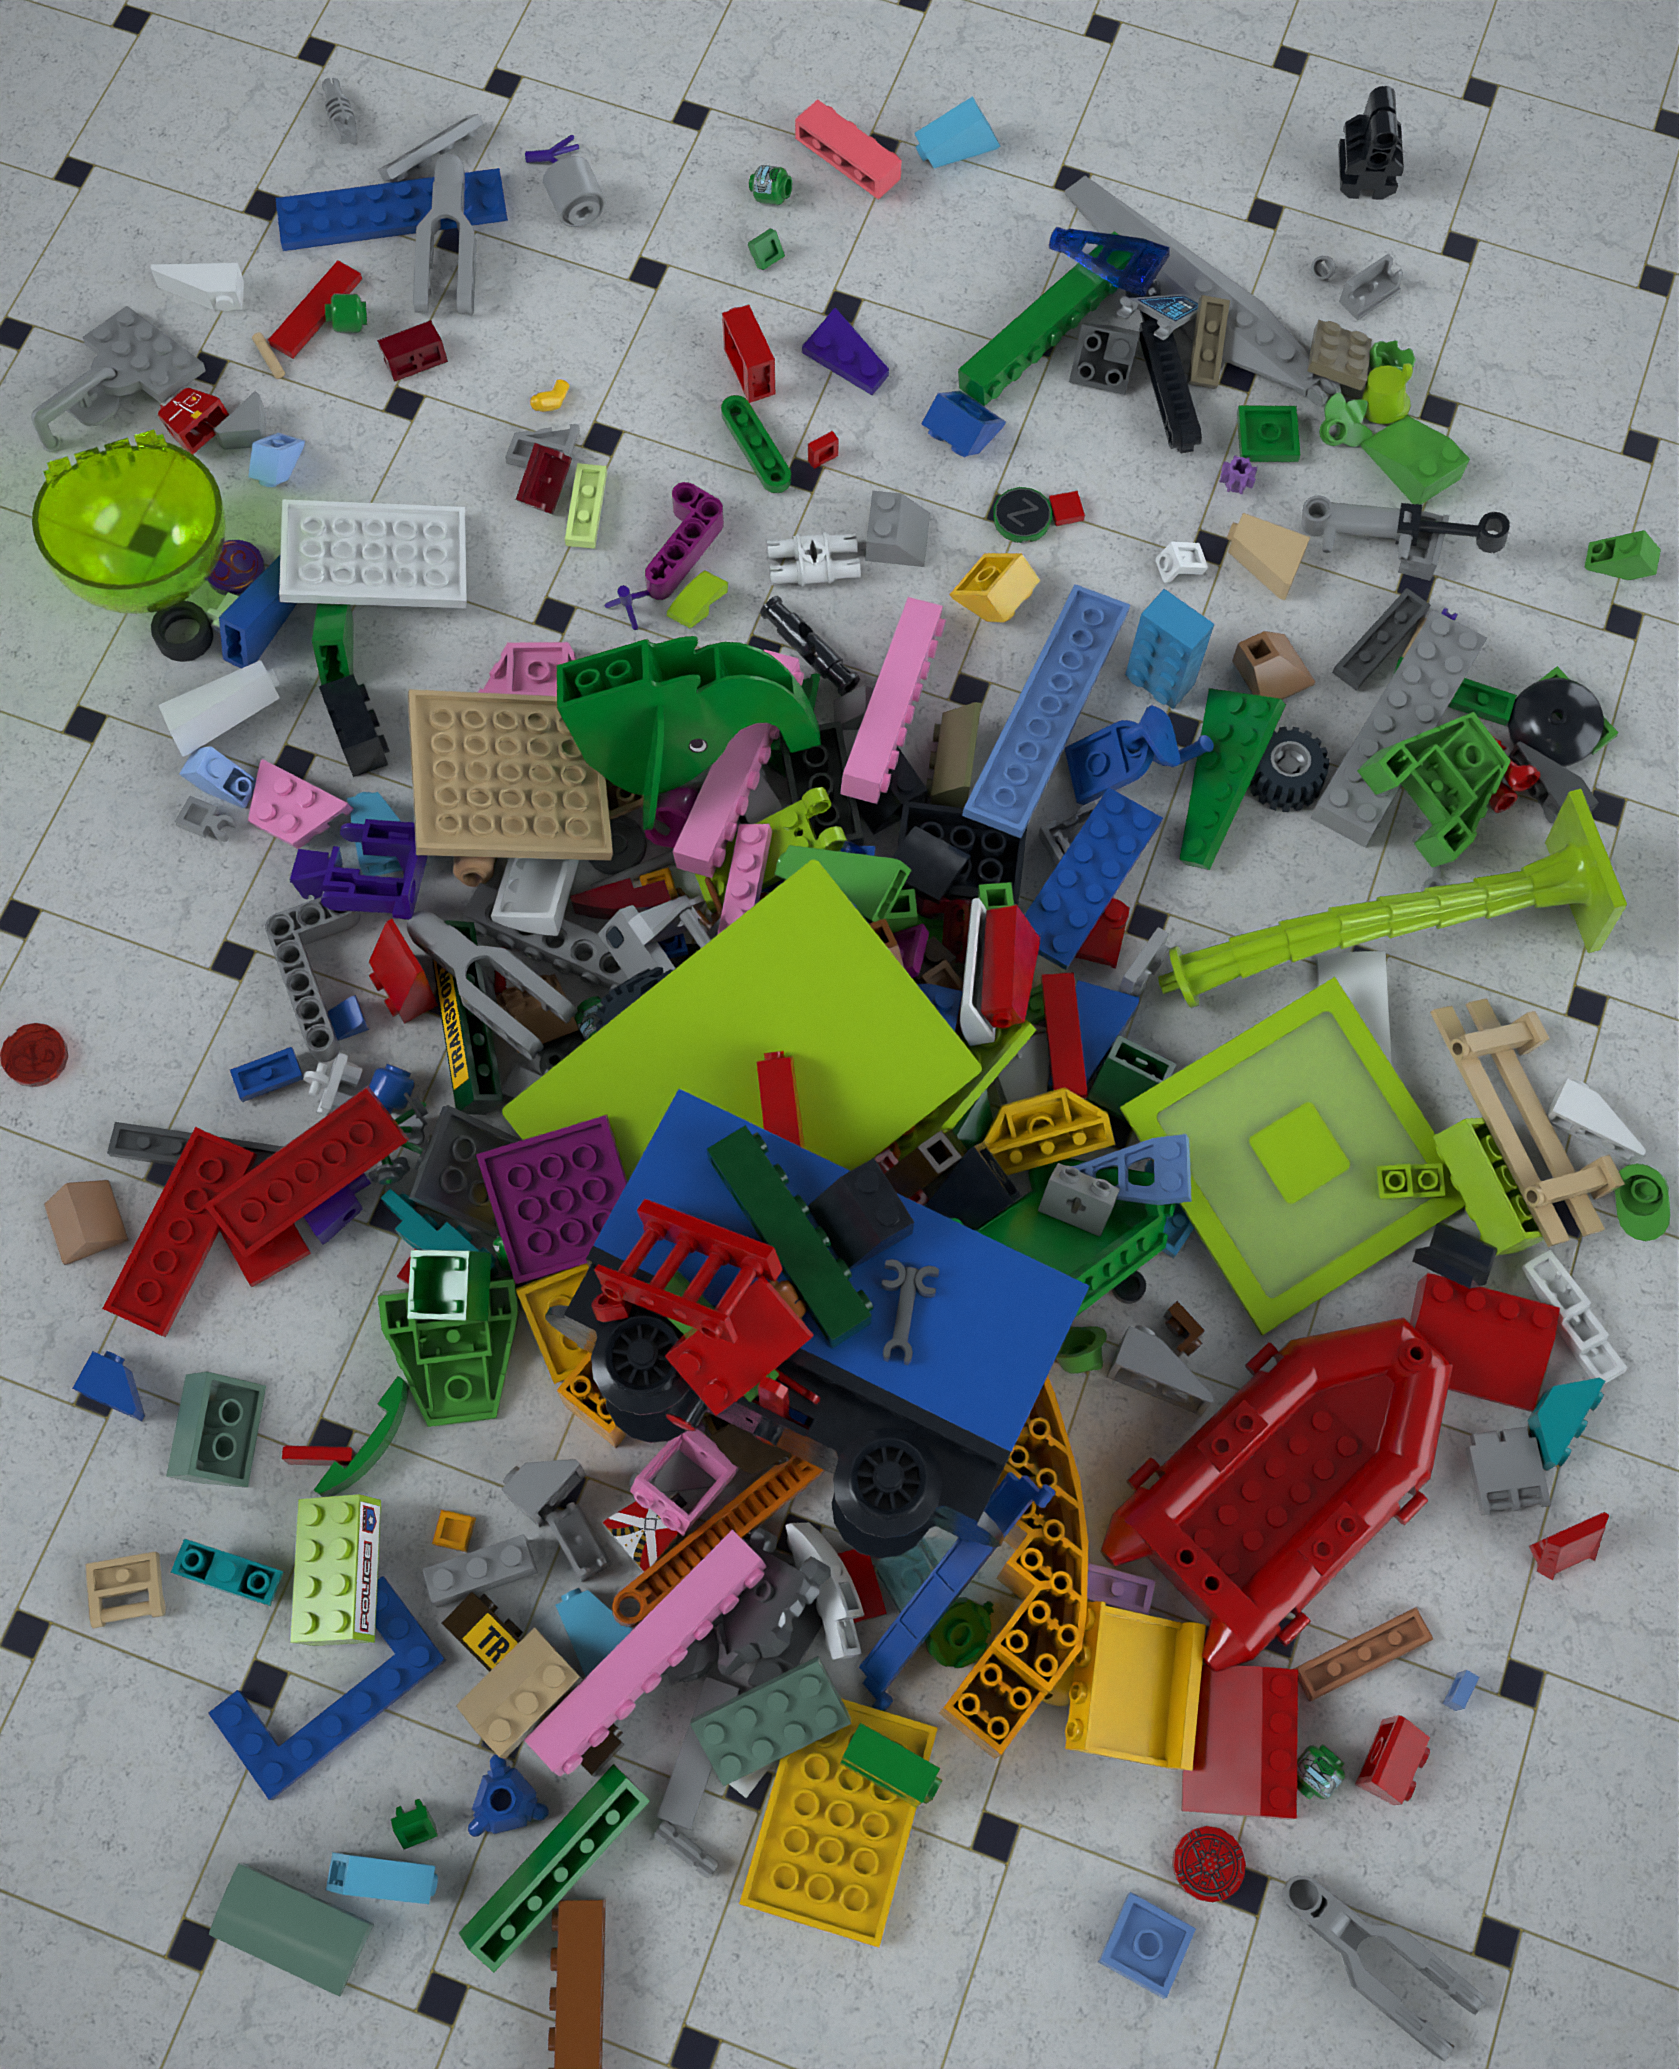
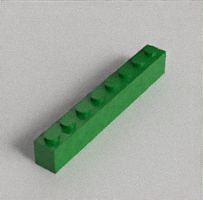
M1113 231L958 369L959 389L983 406L992 399L998 398L1005 387L1012 381L1018 380L1024 370L1032 363H1037L1043 353L1051 346L1057 345L1062 336L1070 329L1076 328L1081 319L1090 311H1095L1100 303L1109 294H1114L1128 277L1136 274L1140 266V248Z

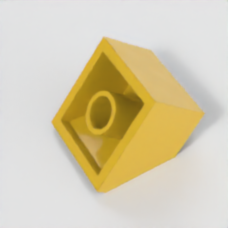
M984 553L949 595L953 600L986 622H1006L1015 615V610L1019 605L1032 595L1033 589L1040 582V579L1022 553Z

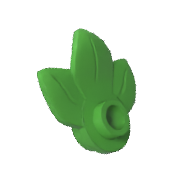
M1340 392L1334 394L1327 401L1324 408L1325 420L1319 429L1321 440L1329 446H1338L1343 443L1349 447H1356L1372 437V431L1361 424L1368 402L1361 399L1346 402ZM1334 425L1337 429V432L1332 437L1329 433L1330 427Z

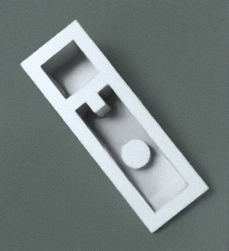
M238 263L151 264V271L158 288L212 310H242L244 280Z
M1567 1078L1557 1089L1546 1113L1551 1125L1629 1164H1635L1645 1155L1646 1149L1597 1092L1591 1090L1587 1084Z

